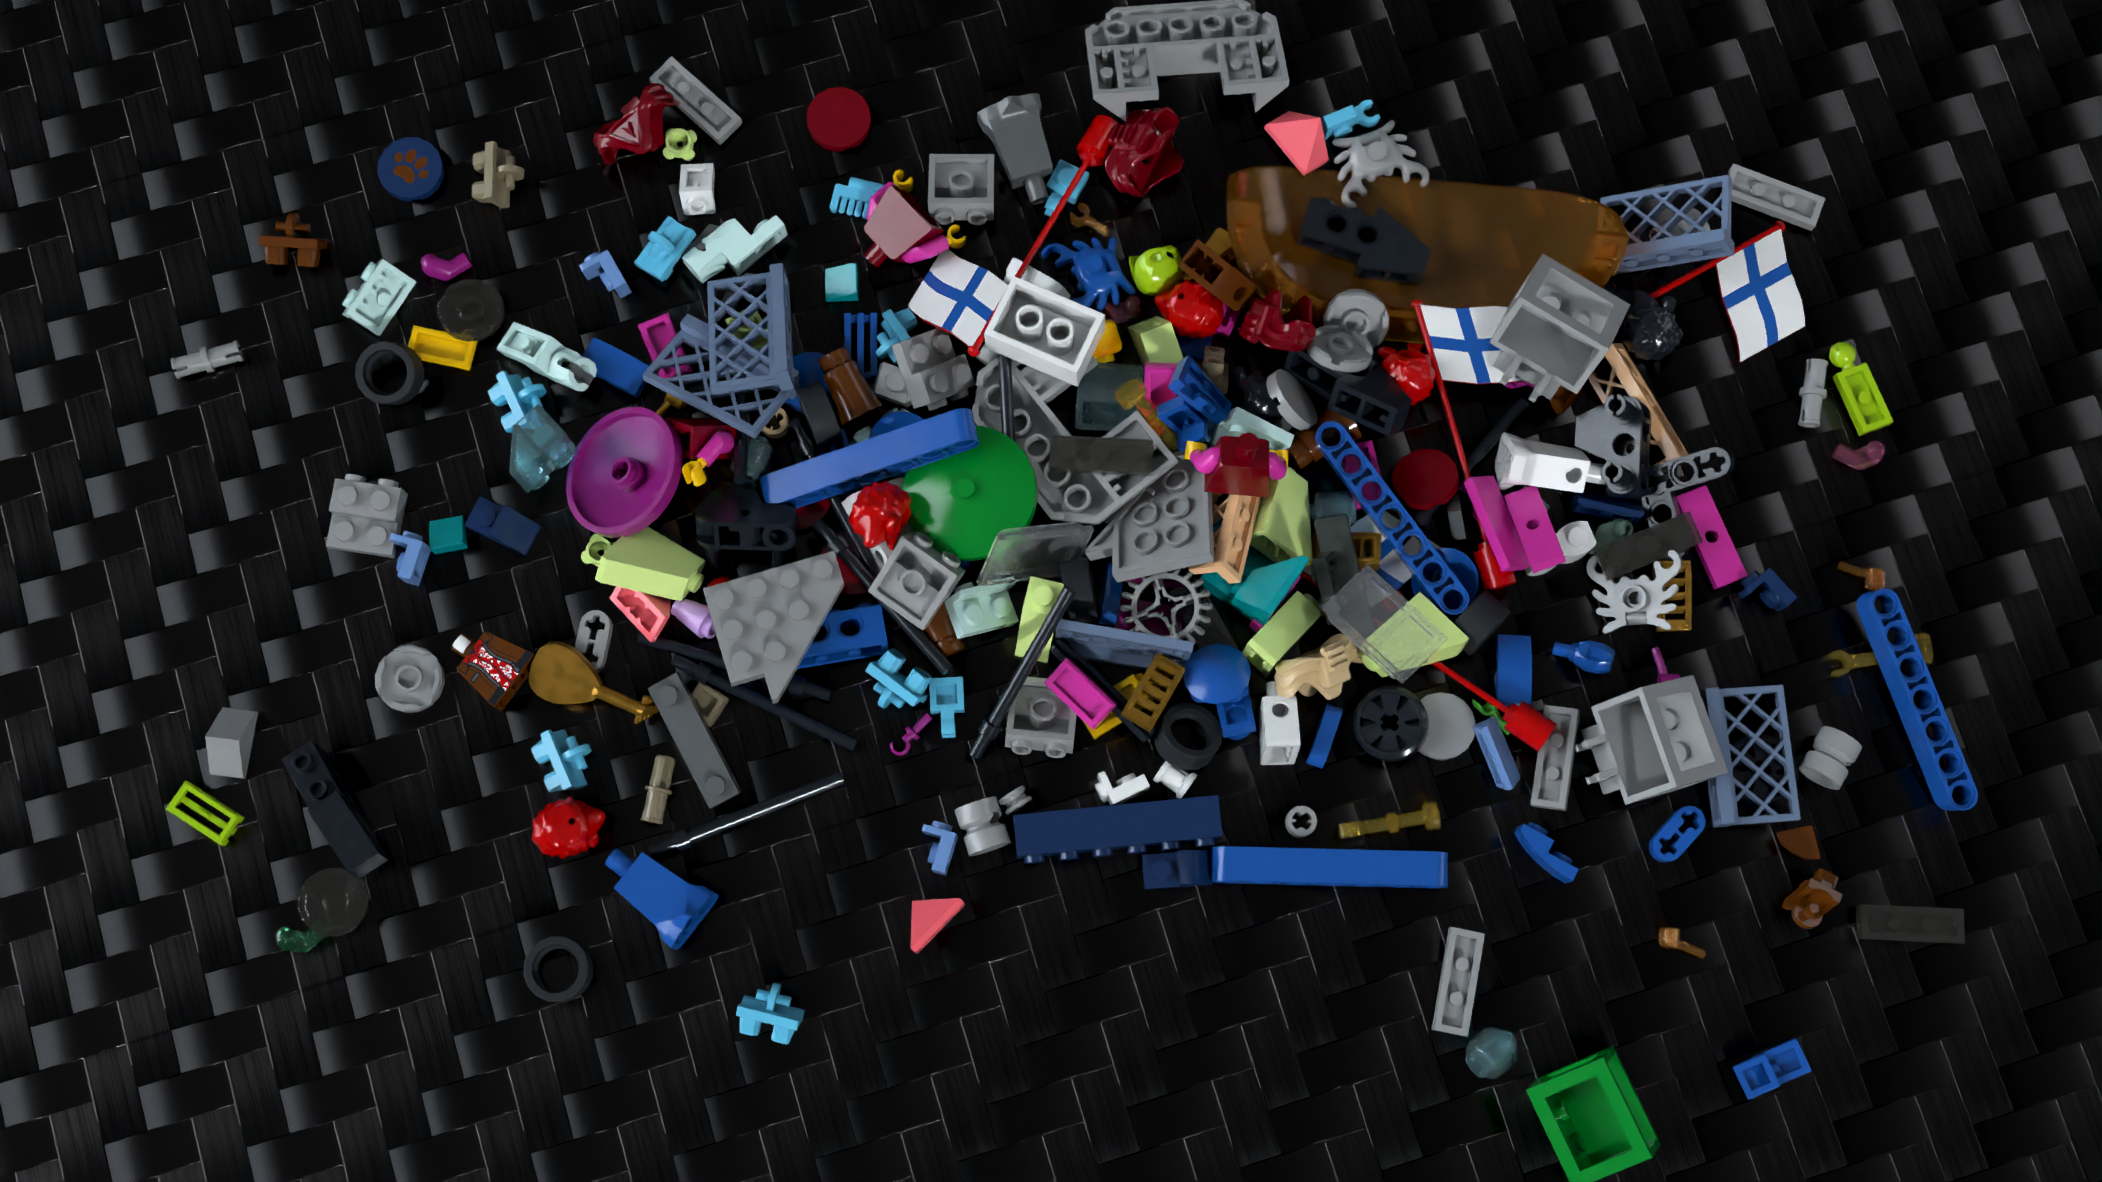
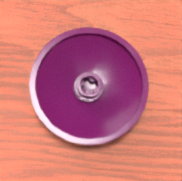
M627 407L606 415L588 430L572 456L566 480V494L569 507L576 520L582 526L604 537H627L643 530L662 514L676 492L683 466L681 441L672 424L649 409Z

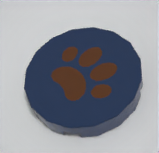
M405 137L392 142L384 149L378 161V176L383 187L393 197L402 201L413 202L412 200L428 198L439 189L444 179V164L440 153L430 142L418 137Z

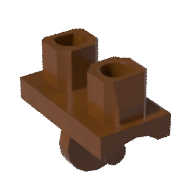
M289 213L286 222L277 221L275 224L276 231L285 232L286 236L258 235V245L265 246L266 264L288 265V247L298 248L297 266L318 267L321 249H327V239L300 237V233H310L311 225L310 223H301L297 213Z
M1819 868L1814 873L1813 878L1804 880L1798 889L1784 899L1782 908L1791 910L1793 920L1800 927L1805 929L1816 927L1822 921L1823 915L1840 903L1843 894L1834 890L1838 877Z

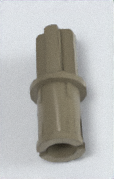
M657 755L655 757L650 784L645 786V790H648L640 820L663 824L662 820L667 797L672 795V791L669 788L675 766L674 758L665 755Z

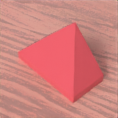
M1288 111L1265 125L1264 129L1303 176L1311 173L1329 160L1320 117Z
M617 586L610 596V600L650 642H655L670 617L671 599Z
M960 898L912 901L911 949L918 954L965 906V903Z

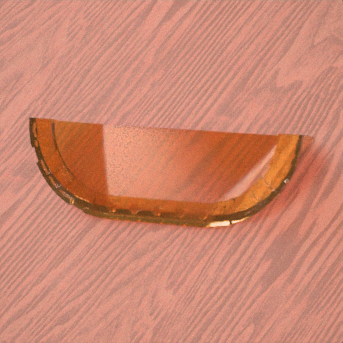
M1257 166L1239 170L1229 176L1227 180L1228 235L1241 272L1256 285L1254 291L1264 300L1272 289L1280 290L1282 292V316L1287 314L1302 296L1310 297L1312 300V325L1315 326V329L1323 326V314L1326 307L1337 294L1349 289H1364L1372 292L1384 302L1389 315V330L1384 338L1386 341L1425 344L1415 308H1411V302L1415 299L1422 300L1423 305L1455 309L1488 306L1509 307L1512 299L1542 254L1547 255L1603 288L1611 275L1615 276L1629 241L1624 224L1614 210L1582 196L1550 190L1429 179L1426 187H1421V178L1410 177V181L1404 183L1403 178L1400 176L1381 175L1376 177L1373 182L1362 179L1361 181L1367 190L1366 197H1361L1359 193H1351V201L1357 204V209L1364 211L1370 217H1373L1377 206L1381 207L1430 248L1432 252L1419 285L1364 279L1353 276L1356 264L1295 244L1311 197L1316 199L1320 197L1328 198L1335 202L1337 206L1346 208L1342 203L1341 195L1344 187L1352 177L1351 172L1340 182L1337 178L1340 171L1315 169L1306 176H1303L1296 167ZM1330 223L1327 225L1333 232L1342 231L1338 224ZM1368 234L1358 235L1363 242H1373L1372 237Z

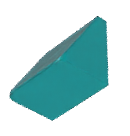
M857 263L825 269L826 302L859 301Z
M463 515L429 521V546L434 554L468 548Z

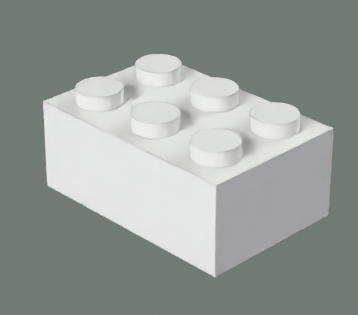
M1012 276L984 332L986 348L1078 387L1105 331V314Z

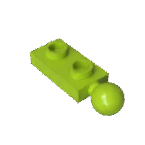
M1838 342L1830 348L1829 360L1834 366L1841 368L1842 371L1836 373L1832 378L1858 435L1862 436L1890 425L1894 421L1867 363L1855 366L1853 363L1856 358L1855 348L1850 343Z

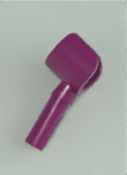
M1655 647L1651 649L1658 668L1657 683L1680 678L1679 674H1668L1660 648Z

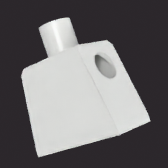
M1275 681L1266 683V696L1262 697L1258 710L1260 765L1294 764L1301 746L1296 696L1291 698L1279 696L1275 689Z

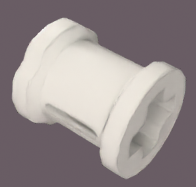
M1165 761L1153 778V781L1156 783L1161 782L1176 793V798L1182 799L1196 779L1197 774L1194 772L1189 774L1187 771L1176 768Z

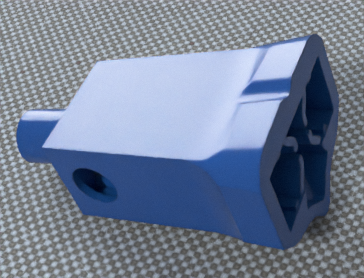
M617 848L605 861V865L621 877L614 889L657 927L661 939L673 950H678L685 943L719 897L718 894L704 886L689 884L643 852L634 861Z

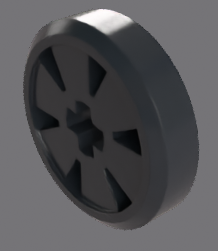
M1384 686L1372 690L1361 699L1354 712L1353 731L1358 743L1369 755L1382 761L1396 762L1411 757L1422 747L1429 731V718L1424 705L1415 694L1402 687ZM1387 716L1391 719L1397 716L1399 718L1396 722L1399 726L1398 729L1393 731L1389 728L1384 731L1383 727L1386 724L1383 720Z
M1760 734L1759 736L1772 749L1780 742L1779 739L1770 735ZM1745 736L1731 745L1740 752L1750 738ZM1754 742L1744 756L1754 764L1758 763L1760 767L1769 754ZM1780 749V750L1778 751V754H1780L1781 756H1782V749ZM1731 753V761H1733L1735 756ZM1792 753L1795 779L1797 784L1798 767L1796 759ZM1774 758L1765 767L1766 774L1777 783L1785 775L1784 766ZM1739 760L1733 767V777L1742 785H1745L1751 778L1752 773L1751 769ZM1758 776L1748 789L1764 801L1774 788L1766 781H1760ZM1786 782L1782 786L1785 790H1787ZM1735 787V793L1737 795L1740 790ZM1777 792L1767 805L1770 808L1784 802L1786 798ZM1745 794L1737 802L1750 809H1757L1759 807Z

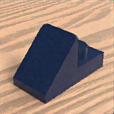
M481 496L464 525L467 529L527 556L541 529L539 524L506 505L500 506Z
M1178 850L1172 853L1142 855L1144 890L1213 885L1210 850Z

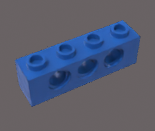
M863 603L855 606L854 609L843 611L831 609L818 633L824 634L825 638L811 643L797 669L884 655L888 650V641L881 604ZM849 627L859 630L853 636H847L842 633Z

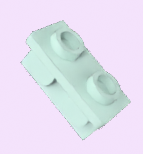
M384 259L378 261L377 264L369 263L360 276L364 280L358 291L352 289L342 303L346 307L342 315L353 319L377 336L382 334L416 284L415 280Z
M1236 407L1229 411L1226 419L1216 425L1210 444L1214 447L1222 436L1240 437L1244 433H1251L1258 439L1268 440L1269 450H1285L1291 447L1294 435Z
M995 576L983 581L979 586L974 587L973 583L970 582L954 589L955 594L945 600L944 603L957 639L1009 627L1019 621L1007 591L1015 585L1014 578L1001 580L1000 576Z

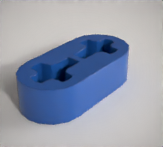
M1112 562L1107 563L1098 623L1115 626L1123 581L1117 582L1113 577Z
M1328 703L1325 705L1307 756V764L1321 769L1324 767L1342 716V708Z
M1685 806L1676 810L1649 842V851L1653 858L1659 862L1666 863L1680 857L1705 827L1706 820L1702 811L1695 806ZM1693 815L1692 824L1695 828H1686L1681 833L1678 830L1684 823L1681 816ZM1674 836L1676 839L1670 846L1673 853L1667 852L1662 854L1660 852L1662 845L1659 840L1666 841Z

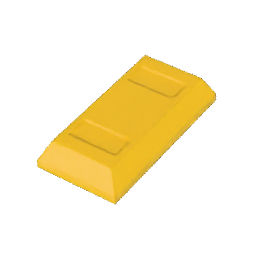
M414 325L408 347L413 349L422 361L470 371L478 339Z

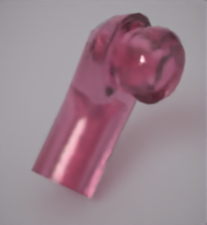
M1128 296L1124 302L1118 305H1114L1107 300L1106 306L1101 313L1105 314V318L1113 320L1117 324L1136 319L1141 314L1142 301L1137 296ZM1098 299L1095 301L1092 307L1093 310H1096Z
M1871 441L1868 446L1853 450L1839 443L1832 454V458L1854 469L1863 470L1878 464L1882 460L1885 447L1878 441Z

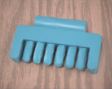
M850 177L848 186L842 184L835 185L830 210L832 213H836L839 206V213H844L847 201L849 200L846 211L847 215L853 214L855 202H857L854 212L855 217H860L863 204H865L862 217L866 219L870 197L885 184Z

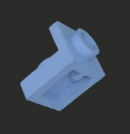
M608 250L589 255L584 260V263L579 265L587 280L600 275L607 290L610 292L615 289L620 299L632 293Z
M403 531L402 535L391 533L389 540L399 547L406 548V551L400 554L397 561V576L406 583L419 586L431 552L430 547L422 541L423 537L408 531Z
M933 821L932 826L923 824L922 832L924 834L940 838L939 844L933 842L929 853L928 862L933 864L931 870L934 873L947 876L958 835L951 832L953 826L942 822Z

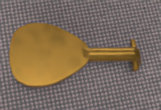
M547 643L538 650L531 663L529 672L531 689L537 696L556 704H578L599 698L635 714V724H639V722L651 718L652 714L658 713V708L649 695H644L640 702L603 686L597 671L578 649L567 643Z

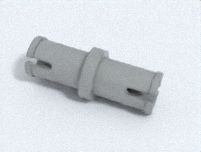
M236 340L232 343L210 349L207 346L201 347L199 352L171 358V365L173 370L176 369L174 374L179 379L183 376L205 370L207 373L214 372L216 367L244 361L242 349L239 350L240 344Z
M1815 358L1806 360L1804 387H1801L1799 396L1802 397L1798 421L1800 426L1809 428L1820 427L1822 401L1827 397V390L1824 389L1828 361Z

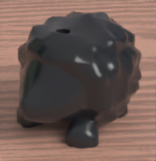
M1635 291L1632 303L1618 331L1621 334V341L1627 346L1629 352L1635 354L1637 359L1660 361L1663 357L1673 352L1674 348L1680 344L1683 332L1675 321L1676 316L1673 312L1676 300L1673 297H1662L1659 305L1645 291Z
M1236 367L1233 371V394H1224L1232 403L1231 410L1239 407L1275 425L1282 418V415L1277 408L1280 405L1277 397L1272 399L1268 394L1266 382L1267 377L1271 373H1264L1258 370L1247 374L1244 367Z

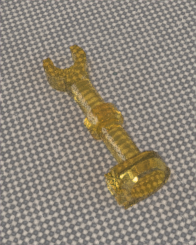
M1138 378L1129 380L1114 392L1116 395L1115 399L1125 410H1130L1135 405L1145 421L1154 429L1173 454L1177 448V436L1157 417V409H1154L1145 398L1147 389L1142 381Z
M1914 634L1925 663L1931 664L1933 661V650L1929 634ZM1837 650L1827 655L1828 659L1837 658L1843 664L1842 669L1831 672L1832 677H1841L1848 673L1850 669L1858 667L1879 666L1874 652L1849 655L1844 651Z
M1433 801L1424 803L1421 811L1396 815L1395 812L1386 813V817L1339 824L1338 829L1340 839H1347L1389 830V833L1399 832V828L1424 824L1427 831L1438 830L1441 828L1437 803Z

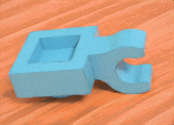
M1364 100L1356 107L1350 105L1323 116L1321 123L1325 140L1333 136L1336 139L1348 135L1352 132L1355 124L1367 128L1375 126L1379 122V114L1373 117H1368L1364 114L1365 110L1372 108L1373 101Z
M1061 159L1059 160L1046 185L1047 192L1051 193L1045 205V215L1049 217L1052 215L1079 170L1078 167ZM1084 172L1068 202L1075 205L1089 178V172Z
M963 677L931 678L929 682L931 714H941L942 738H956L955 713H965Z

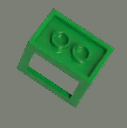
M1614 1046L1538 1077L1526 1089L1569 1182H1594L1651 1159L1661 1144Z

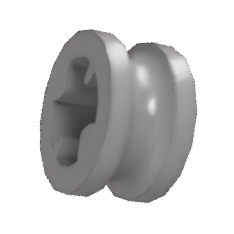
M1024 785L1014 789L998 801L1000 805L1006 806L1007 810L1005 813L1007 816L1017 812L1033 800L1031 796L1025 795L1026 788Z
M1296 806L1286 815V829L1295 837H1306L1316 828L1317 817L1309 807ZM1294 814L1298 816L1306 814L1310 820L1306 824L1310 826L1307 830L1303 827L1299 829L1294 828L1292 824L1296 821L1292 819Z

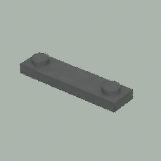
M676 672L647 688L709 808H714L740 794L742 791L680 672Z

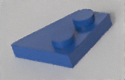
M1190 355L1186 356L1178 363L1168 387L1215 424H1219L1228 417L1232 403Z

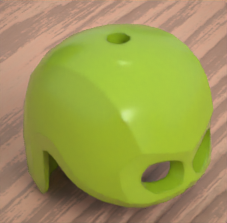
M1174 246L1153 248L1145 251L1140 256H1129L1132 279L1139 291L1145 295L1156 296L1173 289L1176 284L1181 283L1183 278V270L1177 266L1181 261V257ZM1166 252H1171L1174 258L1169 257Z

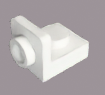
M713 163L681 164L679 194L684 215L716 213L714 199L715 169Z
M882 362L872 391L879 398L907 408L910 407L912 403L899 367Z
M1102 771L1097 776L1099 783L1095 784L1102 802L1109 801L1110 805H1120L1149 791L1150 788L1144 774L1136 777L1134 773L1117 780L1118 787L1113 788L1105 771Z

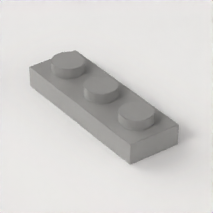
M672 56L649 78L651 83L665 85V90L671 92L674 98L680 102L676 106L719 145L742 124V119Z
M1734 163L1730 167L1728 174L1732 179L1731 201L1810 231L1816 226L1825 201L1824 197Z
M1544 705L1543 714L1556 722L1557 725L1538 751L1530 805L1532 807L1566 811L1580 710Z
M1449 927L1432 1030L1468 1037L1485 933Z

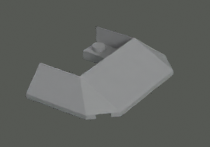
M1212 0L1114 7L1106 13V19L1098 26L1092 24L1085 30L1093 99L1124 121H1126V102L1159 100L1157 76L1220 72L1223 94L1240 95L1252 93L1255 113L1289 86V76L1277 17L1268 12L1260 14L1252 10L1251 4L1245 0Z
M1092 356L1083 376L1098 365L1094 356ZM997 357L978 372L976 398L972 412L977 426L989 427L1002 433ZM1011 359L1015 440L1027 455L1034 468L1038 485L1037 502L1051 520L1098 525L1179 463L1138 411H1135L1083 451L1046 405L1072 384Z

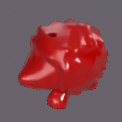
M1187 279L1183 283L1176 284L1173 289L1155 296V304L1164 319L1172 323L1174 332H1177L1179 336H1187L1188 338H1197L1199 340L1206 337L1210 338L1212 334H1215L1223 321V302L1198 282H1192Z
M1409 343L1408 350L1399 352L1387 346L1380 347L1378 355L1383 358L1380 366L1412 399L1411 405L1429 397L1430 391L1434 387L1433 382L1436 371L1431 366V356L1421 352L1423 345Z
M887 481L882 483L874 482L871 486L862 488L856 502L853 503L848 519L854 533L862 536L865 547L873 548L886 541L889 550H894L900 540L901 532L910 520L912 498L909 497L907 491L901 490L898 485Z
M571 797L565 800L559 799L554 803L546 805L544 810H541L537 817L532 820V841L543 854L550 855L551 857L558 855L564 859L569 855L575 856L581 851H587L588 847L593 848L599 842V834L597 832L606 819V813L587 805L585 802L575 801Z

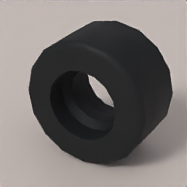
M1486 590L1479 594L1454 621V624L1469 638L1462 649L1468 655H1472L1510 613L1507 607Z

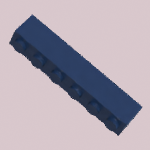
M1218 795L1013 815L1017 859L1024 858L1025 864L1045 862V856L1058 855L1059 861L1079 859V853L1092 852L1093 857L1112 856L1114 849L1126 848L1127 854L1147 852V846L1160 845L1161 851L1181 849V843L1194 842L1195 847L1214 846L1215 840L1221 839L1223 836Z

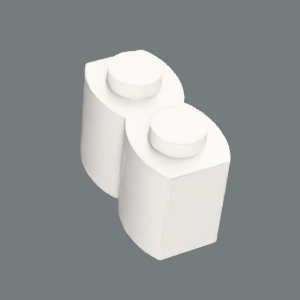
M1587 521L1569 523L1555 533L1566 559V562L1561 564H1568L1581 559L1597 543ZM1529 566L1525 571L1529 576H1537L1549 572L1555 566L1533 573L1531 566Z

